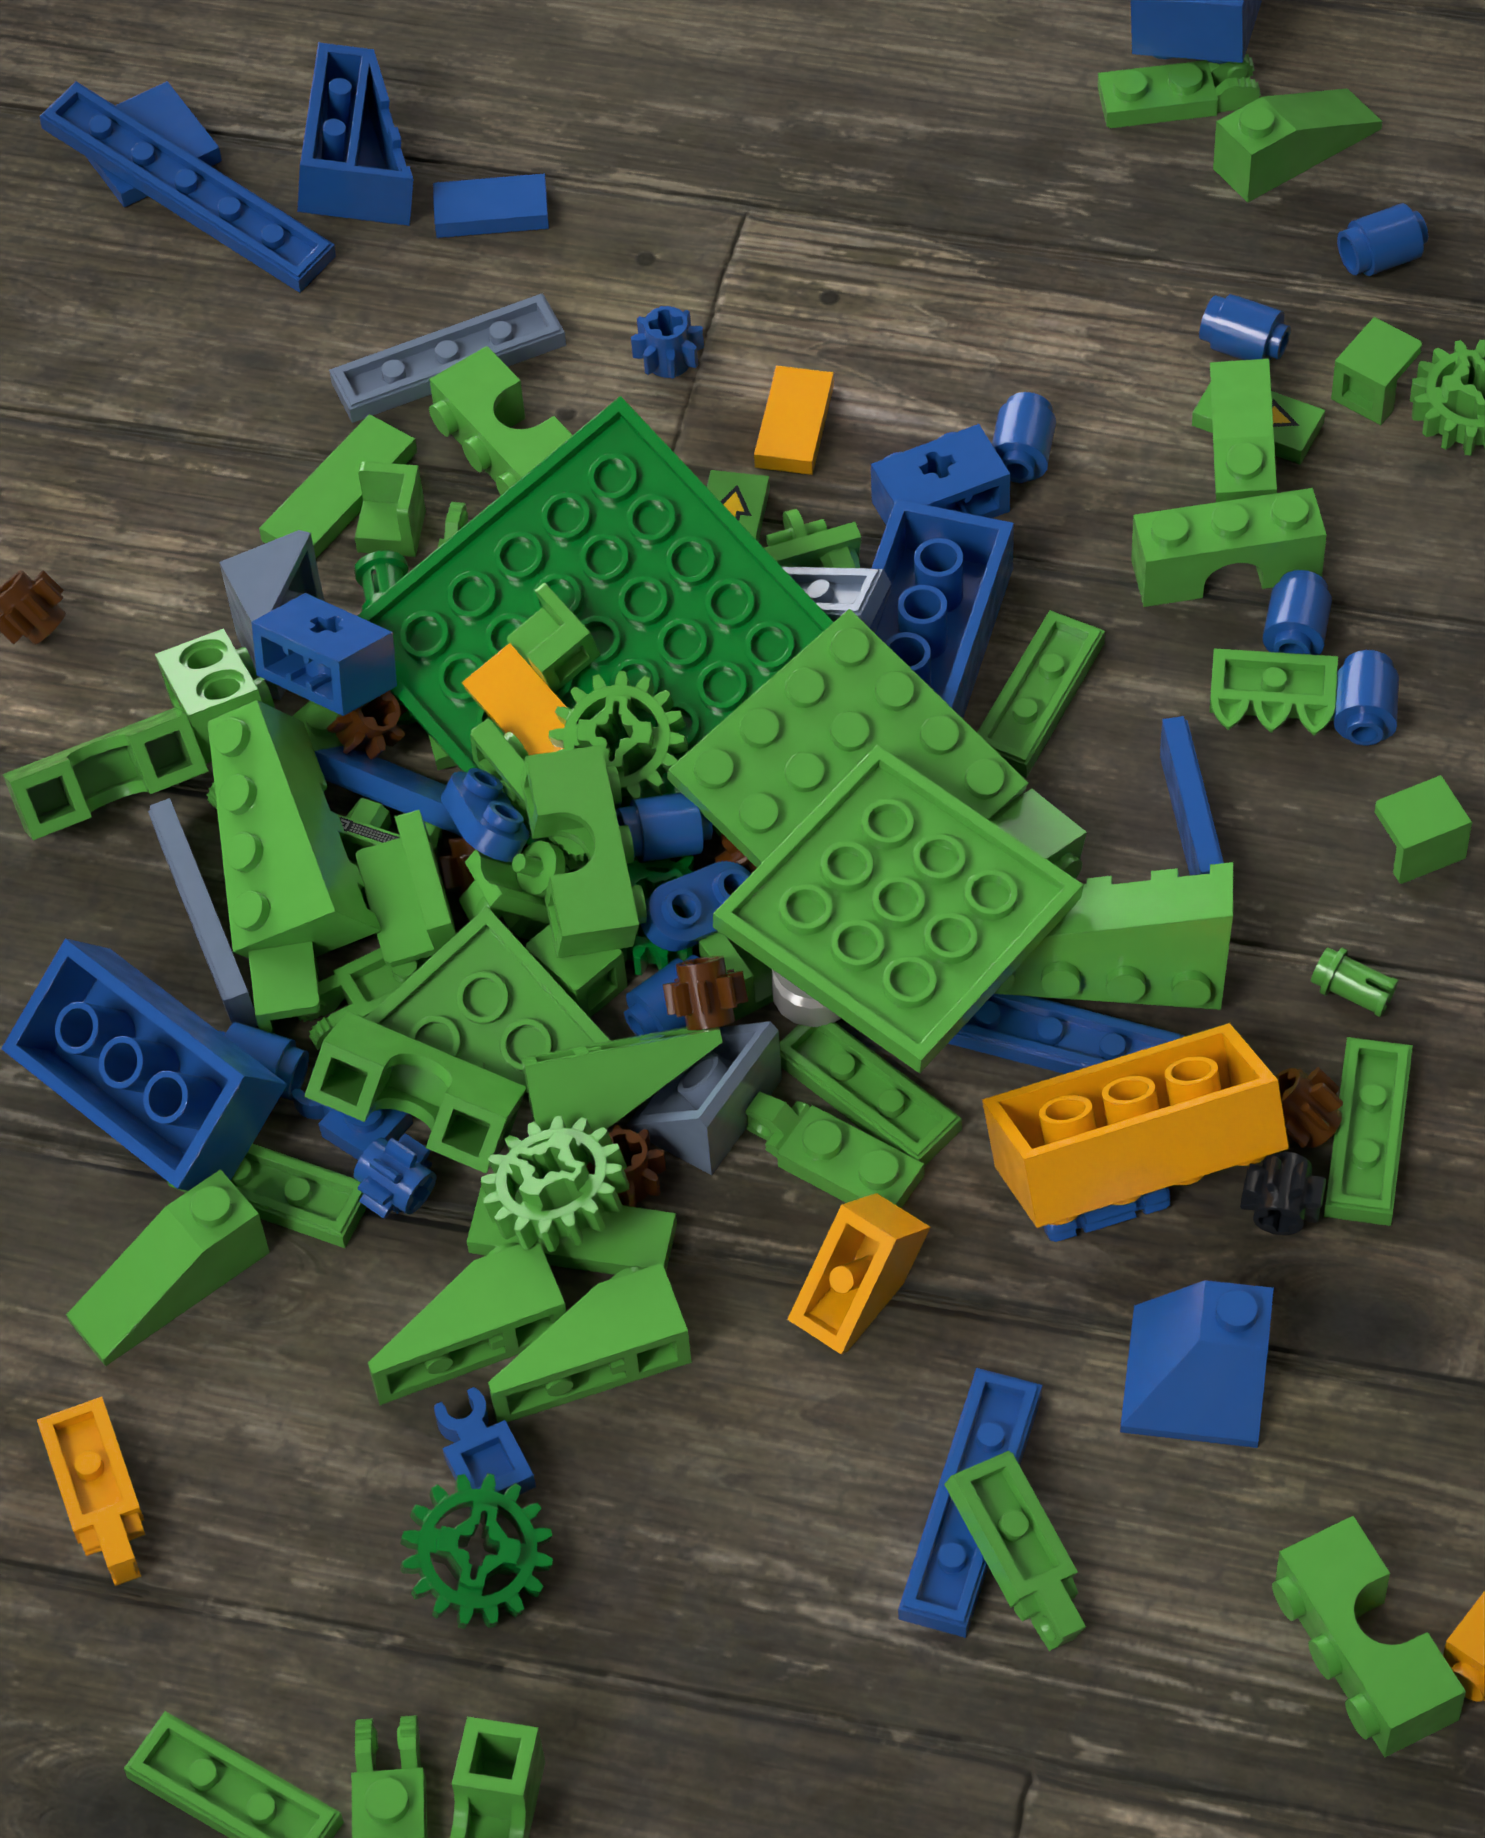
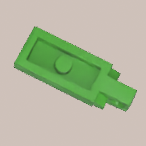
M759 1091L745 1111L748 1122L747 1130L767 1140L765 1149L777 1158L778 1167L845 1203L878 1193L902 1208L925 1175L924 1163L813 1105L810 1107L806 1103L796 1101L791 1108L786 1102Z
M1009 1450L951 1475L944 1485L1010 1607H1014L1015 1613L1022 1622L1031 1618L1032 1625L1049 1651L1074 1640L1086 1628L1071 1600L1078 1595V1590L1073 1580L1078 1571L1014 1454Z

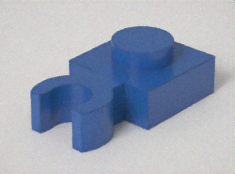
M297 1087L291 1092L294 1106L302 1116L315 1120L322 1119L319 1122L321 1136L357 1160L376 1139L382 1137L387 1141L391 1138L398 1141L413 1124L411 1114L394 1109L376 1110L363 1122L304 1097L305 1092Z
M472 1387L467 1390L469 1403L473 1411L466 1418L455 1419L451 1417L442 1402L434 1405L435 1417L440 1433L449 1441L455 1442L443 1448L445 1461L455 1481L458 1475L465 1474L471 1488L480 1489L488 1473L495 1476V1492L503 1495L515 1483L521 1486L520 1494L536 1488L534 1474L506 1420L487 1428L489 1416L483 1394L477 1388Z

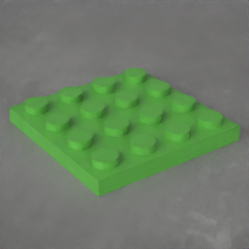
M851 609L842 614L671 766L667 773V779L687 799L693 802L700 809V812L756 868L877 744L988 820H991L1023 794L1028 785V782Z
M877 744L713 913V928L912 1069L921 1073L1082 897L1083 884Z

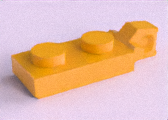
M99 1397L37 1419L78 1544H82L85 1555L89 1556L100 1551L103 1552L115 1586L141 1577L130 1540L146 1535L141 1522L144 1520L103 1398Z

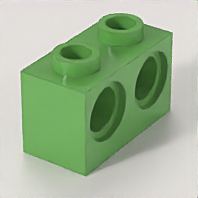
M224 628L155 654L173 708L177 707L187 714L206 764L212 762L207 721L256 700L275 708L265 680L257 677L248 650L245 646L235 649Z

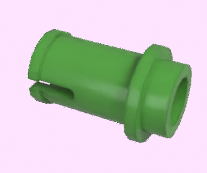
M1327 947L1311 977V982L1321 987L1320 994L1327 996L1329 992H1332L1373 1012L1374 1015L1381 1018L1387 1009L1386 1002L1390 1003L1399 980L1386 976L1347 957L1349 951L1346 948L1342 947L1337 952Z

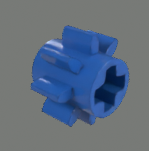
M660 306L649 312L646 317L639 316L637 318L638 334L631 336L632 355L636 359L644 358L645 374L654 373L659 377L673 379L685 373L689 367L696 368L698 366L697 351L704 348L702 326H691L690 311L685 310L682 312L675 307Z
M406 1133L399 1141L393 1138L387 1141L382 1137L373 1141L363 1152L354 1169V1178L360 1182L358 1190L363 1193L359 1202L384 1219L392 1210L397 1214L403 1211L407 1215L416 1212L427 1200L436 1183V1174L430 1170L432 1163L427 1160L431 1150Z

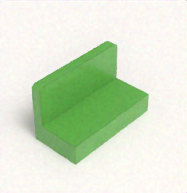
M420 810L395 816L400 838L358 850L355 855L365 885L364 889L369 908L375 912L382 930L377 932V937L383 959L388 967H395L432 956L457 934L430 835Z

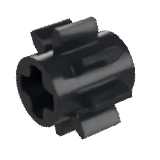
M1280 1151L1266 1156L1263 1159L1262 1167L1251 1163L1248 1165L1240 1207L1244 1210H1254L1253 1220L1260 1229L1275 1235H1292L1302 1230L1304 1220L1312 1223L1318 1222L1326 1179L1324 1177L1312 1176V1164L1305 1157L1292 1152Z

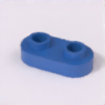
M471 768L468 772H454L441 795V801L462 837L468 844L484 855L496 860L512 862L513 858L522 852L530 835L523 823V816L514 809L508 797L502 791V783L492 774L477 768Z
M721 861L660 885L645 900L647 920L646 923L641 924L643 932L653 944L668 951H681L699 944L700 940L718 932L713 928V913L730 896L725 890L724 884L735 891L751 873L737 863ZM672 905L681 907L686 918L678 916L674 912Z

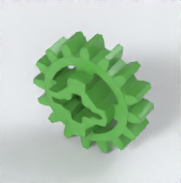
M1461 340L1455 341L1454 353L1448 354L1440 348L1434 349L1432 363L1421 361L1418 364L1417 378L1412 379L1410 402H1413L1411 416L1415 421H1424L1422 434L1425 437L1434 436L1438 433L1443 435L1441 448L1445 450L1450 448L1455 442L1462 443L1464 454L1469 456L1472 455L1475 445H1483L1485 448V340H1479L1476 350H1468Z
M625 671L618 672L615 685L606 686L599 674L593 676L594 691L586 694L577 687L571 689L570 691L576 705L573 709L557 706L555 713L565 727L549 731L548 737L552 745L564 748L559 751L602 745L606 767L616 766L622 798L625 796H631L632 799L645 798L643 791L650 787L660 795L665 794L667 790L661 777L665 772L668 773V769L678 761L673 756V753L686 752L689 746L684 735L675 733L684 728L686 724L681 711H670L674 705L671 694L664 690L653 697L654 686L651 679L647 676H644L637 683L636 687H632ZM635 707L649 713L658 723V727H653L651 722L639 721L635 714ZM623 724L629 738L621 739L619 748L615 750L614 757L608 744L617 742L618 734L622 733ZM648 762L642 769L637 771L642 765ZM621 804L614 805L615 811L617 808H620Z
M555 1116L550 1129L541 1131L535 1122L529 1123V1137L521 1141L517 1137L509 1135L504 1139L509 1149L507 1155L491 1154L488 1158L493 1173L481 1177V1184L487 1195L483 1198L484 1205L492 1222L497 1223L502 1237L507 1240L517 1235L522 1248L527 1250L536 1243L538 1238L544 1240L549 1252L556 1251L559 1240L562 1237L569 1236L576 1246L583 1244L581 1231L588 1226L599 1232L605 1230L606 1226L601 1215L604 1211L610 1213L620 1212L623 1206L617 1193L629 1190V1182L624 1172L627 1166L618 1144L612 1143L608 1130L604 1127L592 1132L588 1120L582 1117L571 1129L566 1128L562 1116ZM589 1162L595 1166L594 1175L589 1174L586 1167ZM516 1192H520L523 1201L521 1205L515 1202Z

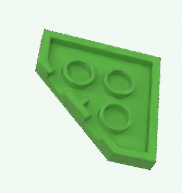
M487 906L364 1018L523 1086H526L522 1057L611 1041Z

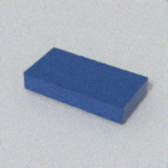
M545 173L433 183L434 224L437 238L549 229Z

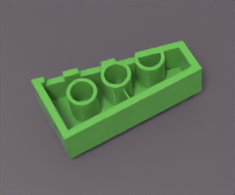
M258 700L207 721L233 953L249 958L248 951L312 941L315 956L317 957L382 931L375 912L367 909L360 890L365 885L358 866L349 862L341 841V837L345 835L339 815L330 811L323 793L327 788V784L304 722Z
M1233 862L1211 864L1210 874L1179 877L1178 868L1151 871V880L1114 884L1112 876L1087 878V883L1083 884L1081 899L994 994L1221 1010L1233 921Z

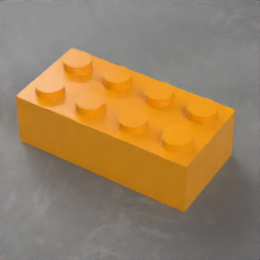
M1230 1023L982 1099L995 1168L1036 1228L1048 1224H1066L1076 1219L1080 1214L1109 1205L1129 1204L1138 1200L1141 1195L1172 1185L1193 1184L1201 1180L1204 1175L1236 1165L1248 1166L1250 1163L1256 1164L1268 1155L1289 1149L1278 1079Z

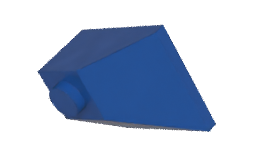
M1204 1280L1134 1305L1120 1432L1258 1448L1274 1288Z

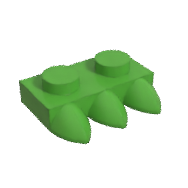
M1214 648L1209 713H1214L1217 720L1227 730L1239 723L1244 715L1257 716L1260 723L1270 733L1278 729L1287 718H1299L1303 726L1315 736L1330 721H1334L1338 656Z

